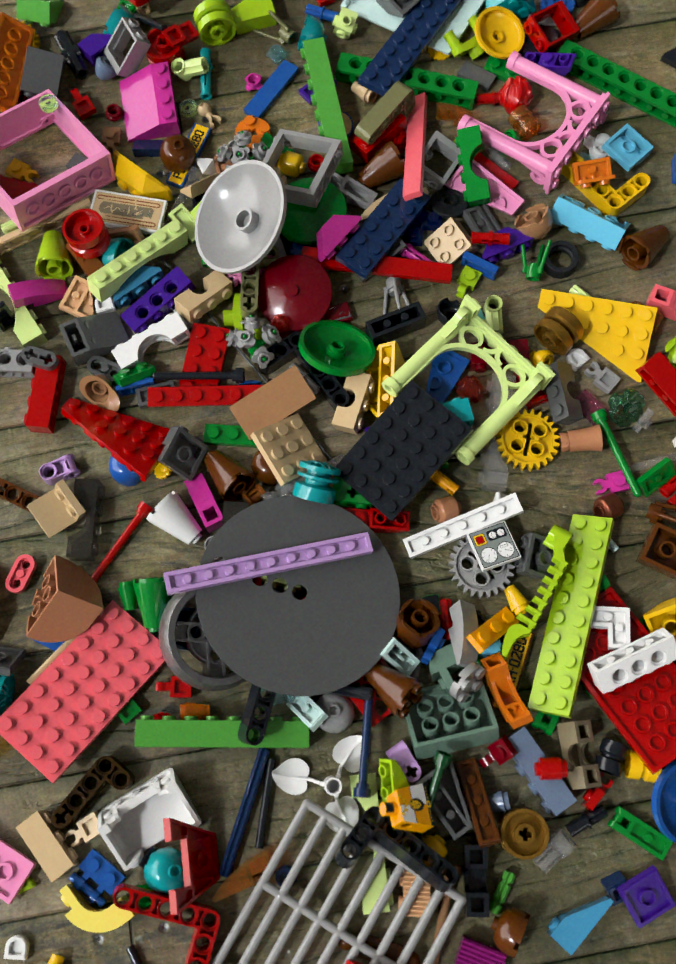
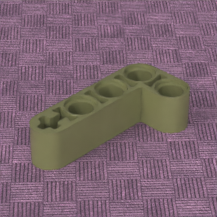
M401 81L395 82L359 122L354 134L367 144H373L400 113L405 116L411 113L415 106L414 90Z
M273 246L267 254L273 255V258L265 256L258 264L241 274L240 312L244 319L250 315L257 316L259 268H267L278 259L279 251L276 246ZM252 271L254 274L248 275L246 272ZM246 289H253L254 292L248 293V292H246L245 290H246ZM247 302H251V310H247Z

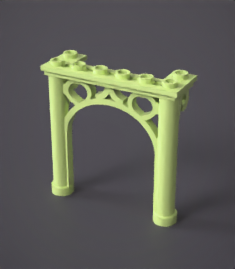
M468 294L464 296L455 315L391 377H387L382 382L384 390L392 397H396L438 355L447 351L461 350L470 352L487 362L495 371L500 381L501 401L498 408L454 452L456 457L465 465H470L477 453L538 391H543L556 375L552 368L542 361L534 367L529 359L524 358L518 353L516 347L509 345L499 332H495L486 320L478 316L481 306L475 298H471ZM472 333L477 337L478 343L475 345L467 344L464 334ZM457 334L459 335V343H449ZM484 341L492 349H487L485 347L483 349H480V347ZM500 357L508 363L503 369L501 368L502 362ZM506 371H514L520 377V382L513 383L507 381ZM508 388H509V389H513V390L518 389V390L507 400V398H508Z

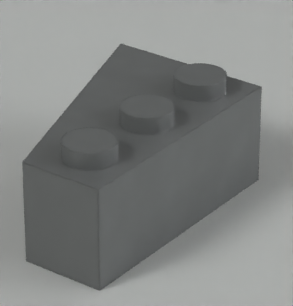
M451 762V765L444 770L432 810L451 838L456 840L470 830L472 824L456 777L453 762ZM435 768L416 781L415 785L426 783L427 791H429Z

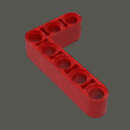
M123 883L115 887L113 902L116 907L193 927L194 932L185 964H191L195 960L201 961L202 964L209 963L220 925V916L214 907L193 901L186 907L194 909L193 915L190 918H184L182 916L183 910L175 915H171L170 911L164 913L160 910L163 903L170 902L169 895ZM124 890L130 894L126 901H119L117 899V894L120 891ZM144 896L151 898V903L147 907H142L138 904L139 900ZM209 913H213L215 915L214 921L210 924L204 923V917ZM200 937H207L208 943L205 946H197V941Z

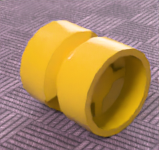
M629 750L624 763L625 778L640 780L642 777L646 782L655 783L662 769L652 775L635 751Z

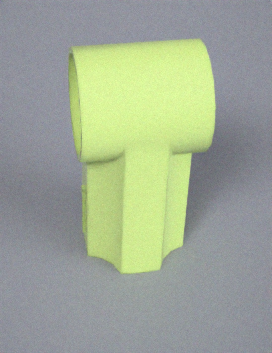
M204 56L189 60L177 58L172 62L171 70L183 81H188L192 76L206 74L209 71V65Z
M491 295L486 299L483 307L485 320L495 332L503 334V301L499 296ZM489 304H494L497 309L490 308Z

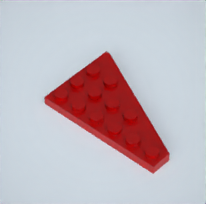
M71 397L61 407V414L64 417L70 419L75 426L79 425L83 428L84 433L88 437L96 441L100 447L107 448L112 453V457L125 465L130 472H136L141 477V481L146 482L159 463L157 460L165 447L162 443L170 430L169 428Z

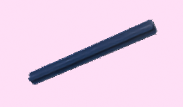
M259 748L219 870V875L229 878L231 876L268 761L269 749Z

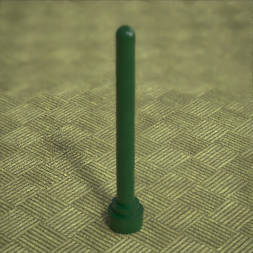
M436 750L434 756L436 768L428 791L431 809L433 808L444 770L451 765L453 755L441 750ZM415 832V836L422 841L425 832Z

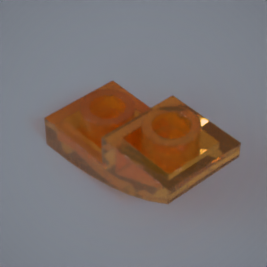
M437 102L435 119L443 121L453 120V126H458L465 114L470 117L473 115L472 112L462 107Z

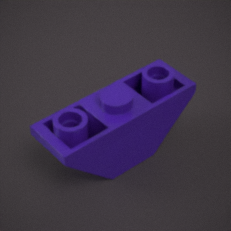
M526 52L524 58L563 77L571 71L577 57L576 53Z
M509 227L498 230L494 233H510L509 245L492 244V246H488L486 244L482 259L494 265L502 259H510L514 254L521 252L522 244L525 245V251H528L532 246L534 238Z

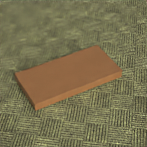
M294 365L231 405L229 409L251 441L253 439L250 435L253 432L289 417L314 401L316 397Z

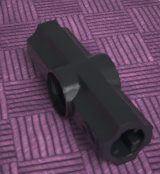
M57 31L54 38L61 54L65 57L67 66L70 67L76 79L83 80L87 78L89 70L83 61V56L77 44H74L68 31Z

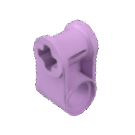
M67 454L59 459L45 463L39 469L41 478L45 483L52 486L62 479L66 481L76 478L81 472L76 467L73 454ZM50 471H54L53 476L46 477Z
M401 740L385 753L389 759L396 760L405 776L408 773L407 768L409 766L412 769L416 767L417 776L415 778L406 776L409 782L418 781L421 777V768L409 748Z

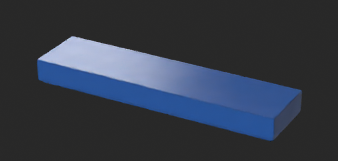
M284 59L243 109L244 113L261 118L299 72V67Z

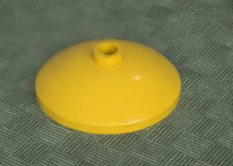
M500 6L489 7L480 13L475 22L477 42L490 56L507 59L513 51L519 52L525 39L524 28L519 18L512 11Z

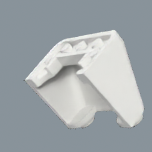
M168 768L105 806L98 813L97 831L123 870L127 871L130 868L133 869L139 866L145 850L164 839L163 818H172L199 827L202 823L173 768Z

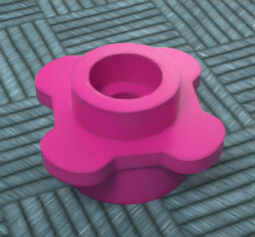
M256 73L246 76V90H259L263 86L261 84L262 76Z

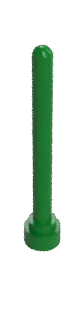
M605 408L595 411L590 415L593 422L600 425L634 496L640 497L642 492L607 423L608 414Z

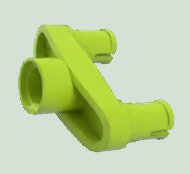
M477 14L467 20L474 33L475 22L478 18ZM453 30L448 31L443 36L454 58L469 54L473 61L485 52L477 42L476 36L465 43H460Z
M235 293L233 309L223 310L224 327L234 326L238 331H246L247 329H245L244 324H240V321H243L240 312L241 293ZM262 327L255 329V339L262 338Z

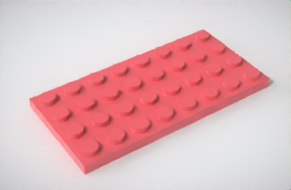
M112 600L104 608L102 614L99 617L97 616L91 626L78 635L0 716V735L50 782L55 784L129 701L166 663L161 653L159 640Z

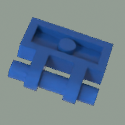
M93 848L78 866L85 873L79 877L74 872L69 877V880L74 884L73 887L77 891L81 890L89 897L88 900L92 904L95 903L102 908L107 902L101 896L103 892L106 891L109 895H113L115 887L121 884L127 876L98 850ZM90 878L99 885L96 890L86 883Z

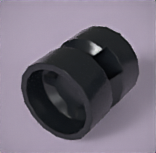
M602 738L599 748L602 754L596 756L594 764H598L599 771L621 777L624 768L621 761L627 758L630 748L619 742Z

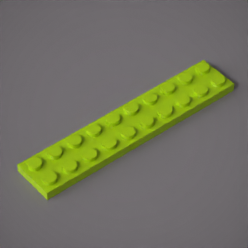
M573 514L569 532L573 536L564 550L565 561L568 562L566 570H563V576L561 580H558V586L554 592L527 707L531 711L570 719L572 717L614 526L613 518Z

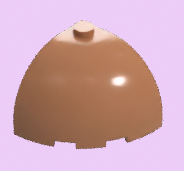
M55 555L43 575L42 589H37L32 602L34 606L32 616H28L26 637L52 643L75 638L86 631L104 610L100 589L91 576L73 562Z

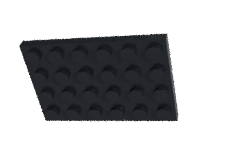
M411 380L335 468L341 469V474L338 475L391 522H394L468 438L473 429Z

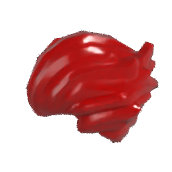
M516 76L514 79L513 77L508 78L498 92V102L510 116H515L525 111L534 97L529 81L522 76Z

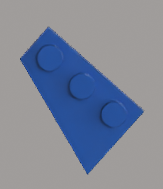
M447 351L438 355L432 361L426 392L438 402L445 403L469 365L470 360L454 351Z

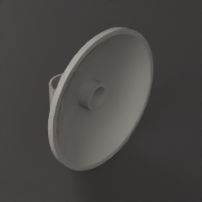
M245 160L225 169L211 183L201 200L195 221L196 246L201 258L209 267L224 274L241 273L258 264L275 245L282 231L287 210L285 186L276 170L258 160Z

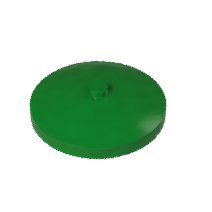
M314 178L299 179L288 185L309 189ZM329 182L317 208L287 202L286 217L280 234L287 240L299 245H317L316 234L333 215H347L346 201L341 191Z
M320 320L319 322L310 323L302 330L298 342L302 357L311 366L324 373L341 377H351L366 372L372 366L376 353L373 342L363 331L348 323L335 320Z

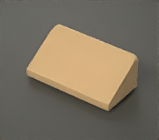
M218 173L180 189V192L190 198H194L207 191L211 183L218 176Z

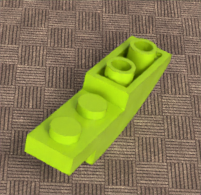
M379 758L380 793L382 802H387V796L400 788L409 787L410 785L396 760Z

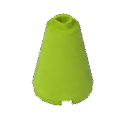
M49 230L43 235L35 263V272L38 277L40 275L44 279H62L65 281L66 277L69 275L71 277L73 274V264L65 247L66 244L63 236L59 231Z

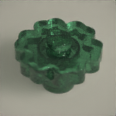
M626 389L623 394L614 393L608 400V405L610 406V411L608 412L609 420L620 428L629 427L632 422H637L643 414L642 408L646 404L645 397L635 389Z

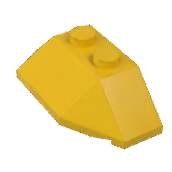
M117 150L113 152L117 185L122 190H127L131 195L167 201L173 199L171 189L154 178Z
M396 341L379 344L373 364L366 371V374H370L376 384L373 394L371 393L369 397V410L377 418L396 398L384 390L382 382L387 377H391L405 363Z

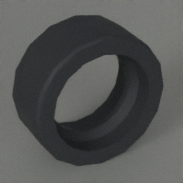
M559 240L552 242L543 270L553 278L562 279L569 277L578 265V250L567 241ZM554 252H563L570 257L571 264L565 268L557 267L550 262V255Z

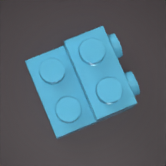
M628 123L601 147L627 172L635 165L638 166L649 156L654 148L649 141L644 139Z

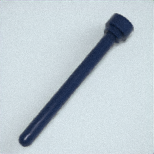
M373 699L371 701L365 700L359 781L356 783V788L354 787L353 797L371 798V789H369V784H367Z

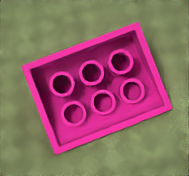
M168 62L150 64L119 82L128 143H133L135 140H151L181 134Z

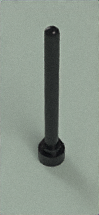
M236 368L232 372H154L152 378L154 380L232 379L236 383H244L245 370L244 368Z

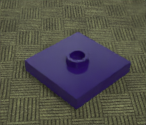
M654 865L616 888L639 929L676 906Z

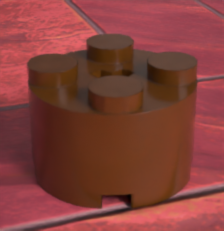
M414 599L406 601L397 615V626L394 634L401 642L413 649L427 645L440 626L437 608L424 599H420V601Z

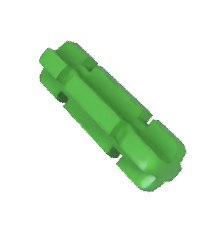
M508 870L503 872L501 877L503 879L499 881L493 895L494 899L489 904V911L496 915L500 914L501 904H504L511 889L510 884H513L516 875Z

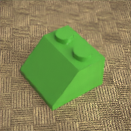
M17 0V18L24 20L26 24L39 22L40 26L50 27V24L57 23L63 6V0Z

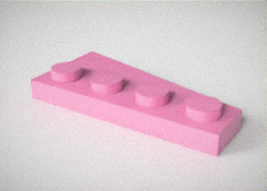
M473 160V173L480 178L488 179L492 203L486 205L513 217L525 203V200ZM460 166L445 184L446 187L458 190L461 193L466 190V186L462 184L460 173L463 172V166Z

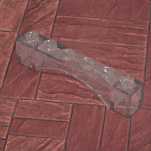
M495 373L492 374L491 380H487L486 384L489 398L485 399L484 409L488 410L487 416H484L483 422L498 408L501 401V385ZM506 375L507 381L516 382V376ZM508 388L507 400L515 393V390ZM495 435L484 446V453L480 454L479 465H483L482 472H479L478 484H481V490L504 493L507 489L509 468L498 451Z

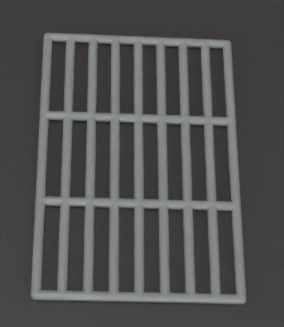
M305 799L212 964H224L223 961L263 890L275 898L238 964L249 963L282 902L294 910L264 964H274L302 914L312 920L313 923L290 964H301L321 927L331 932L332 936L316 964L328 963L340 939L352 946L343 964H346L347 959L355 961L360 951L372 958L369 964H407L442 896L446 894L456 900L422 963L433 964L467 898L454 888L447 892L435 890L397 962H394L385 956V953L425 880L372 839L367 846L375 850L377 854L338 925L326 917L356 862L351 868L342 869L318 913L309 908L307 904L345 835L349 834L354 827L313 801ZM310 810L320 816L282 886L278 888L268 881L305 815ZM329 822L339 829L298 901L287 893L326 823ZM356 834L360 840H364L361 835ZM386 857L397 865L358 937H355L347 932L346 928ZM405 869L415 875L416 878L376 950L366 944L365 941Z

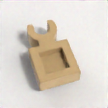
M94 811L78 821L76 824L79 829L69 830L65 834L66 837L73 834L76 837L75 842L70 845L71 847L80 845L83 839L86 843L100 835L97 831L98 811Z

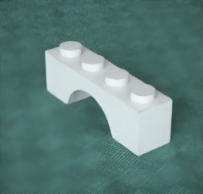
M176 311L166 315L160 322L151 324L145 331L133 335L127 342L118 344L111 352L121 369H131L136 367V364L143 362L144 354L152 344L159 341H167L177 346L190 338L191 333Z

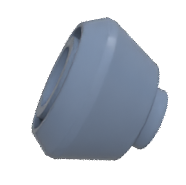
M101 56L96 59L95 72L99 79L103 81L110 80L117 75L107 57Z

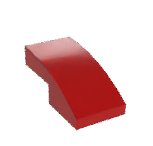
M189 20L179 26L174 24L161 32L172 48L186 45L198 39L200 35Z

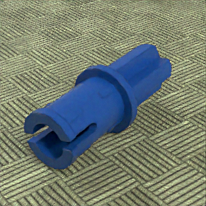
M307 4L305 8V14L317 17L320 21L333 22L335 14L339 16V12L326 9L325 6L318 7Z

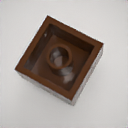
M659 522L653 524L636 562L675 579L676 530Z

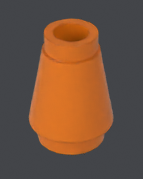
M190 702L180 704V720H184V716H197V720L205 719L206 716H210V705Z

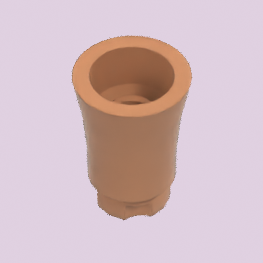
M599 424L559 433L561 452H602L603 450L602 432Z

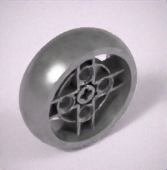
M196 590L174 594L163 611L159 625L161 653L171 671L184 683L205 691L228 690L244 683L246 680L234 671L226 674V664L220 657L215 661L211 658L210 653L213 648L205 636L197 609L192 612L187 622H177L183 607L196 596ZM192 627L199 629V636L197 638H193L190 634ZM176 642H186L190 653L196 659L203 662L202 674L196 672L185 663L179 654Z

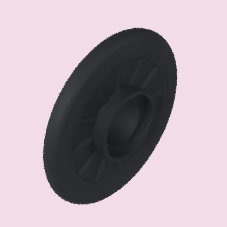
M452 188L437 190L431 195L429 206L435 214L441 217L455 218L463 215V211L469 208V203L464 201L463 193ZM446 201H450V202H453V204L449 205V204H446L445 202H446Z

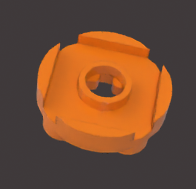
M252 115L246 116L235 129V135L241 130L256 132L257 135H253L251 143L247 145L250 152H252V145L254 143L259 144L266 132L270 134L269 124L263 119L253 117Z

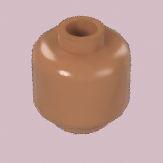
M453 496L438 498L431 505V515L439 523L460 516L462 512L461 503Z

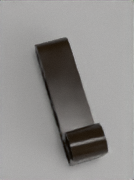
M100 757L51 816L53 826L60 829L72 826L107 783L117 790H126L133 786L135 781L134 774L115 757ZM106 760H110L112 764L108 772L103 769V764ZM122 774L127 776V783L124 786L119 783V777ZM92 777H95L97 780V786L94 789H91L89 786V780ZM78 794L82 797V804L79 807L74 802ZM61 814H67L65 816L66 822H61V820L63 819Z

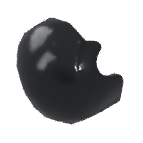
M448 297L439 301L437 316L443 325L458 311L461 305L459 301H450Z

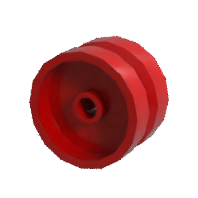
M152 29L147 34V38L151 43L146 53L148 63L150 65L168 62L170 72L174 74L171 70L172 62L177 58L186 60L184 47L172 48L161 34L162 31Z
M79 209L68 215L63 222V235L69 243L71 250L78 257L93 259L106 252L111 236L98 212L92 209Z

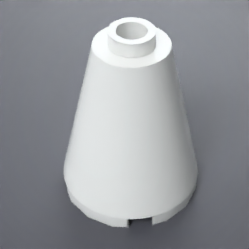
M175 490L165 496L155 507V512L153 514L150 512L146 518L153 525L188 545L191 542L195 544L202 537L200 534L202 531L201 527Z

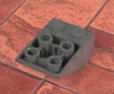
M117 311L78 317L59 325L72 358L78 366L87 363L93 356H104L111 353L118 344L129 340Z

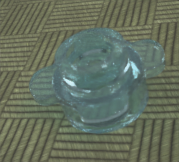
M273 45L266 53V57L272 59L274 64H279L281 59L287 57V52L283 51L280 45Z

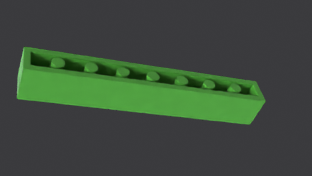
M324 37L304 40L303 49H300L302 60L306 62L304 64L305 75H309L307 84L309 91L312 90L313 93L311 95L312 106H316V110H314L315 120L320 123V126H318L319 136L341 140L343 156L335 172L337 174L353 172L352 155Z
M143 715L141 720H136L134 747L309 748V727L299 717H291V721H283V717H270L262 742L258 745H249L242 743L238 738V730L241 723L239 716H228L227 720H219V716H206V720H197V716H184V720H176V716H163V720H154V716ZM252 729L248 733L249 740L254 736Z

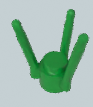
M551 240L548 241L544 254V244L541 245L537 263H530L529 266H527L525 245H521L522 273L526 274V280L540 281L552 243Z

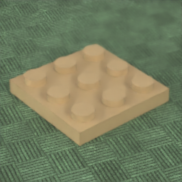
M298 413L259 429L250 435L280 486L302 477L297 474L298 470L307 471V469L299 466L300 460H317L328 463Z

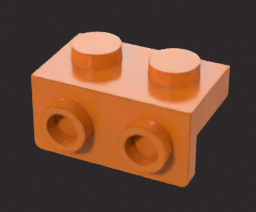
M610 157L571 164L574 186H580L581 189L592 187V183L597 182L599 186L610 184V180L616 178L615 174L612 175Z

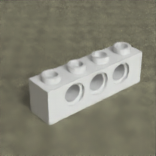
M661 628L587 663L594 685L605 694L614 691L626 683L633 682L635 679L649 674L655 669L672 663L676 660V641L671 633Z

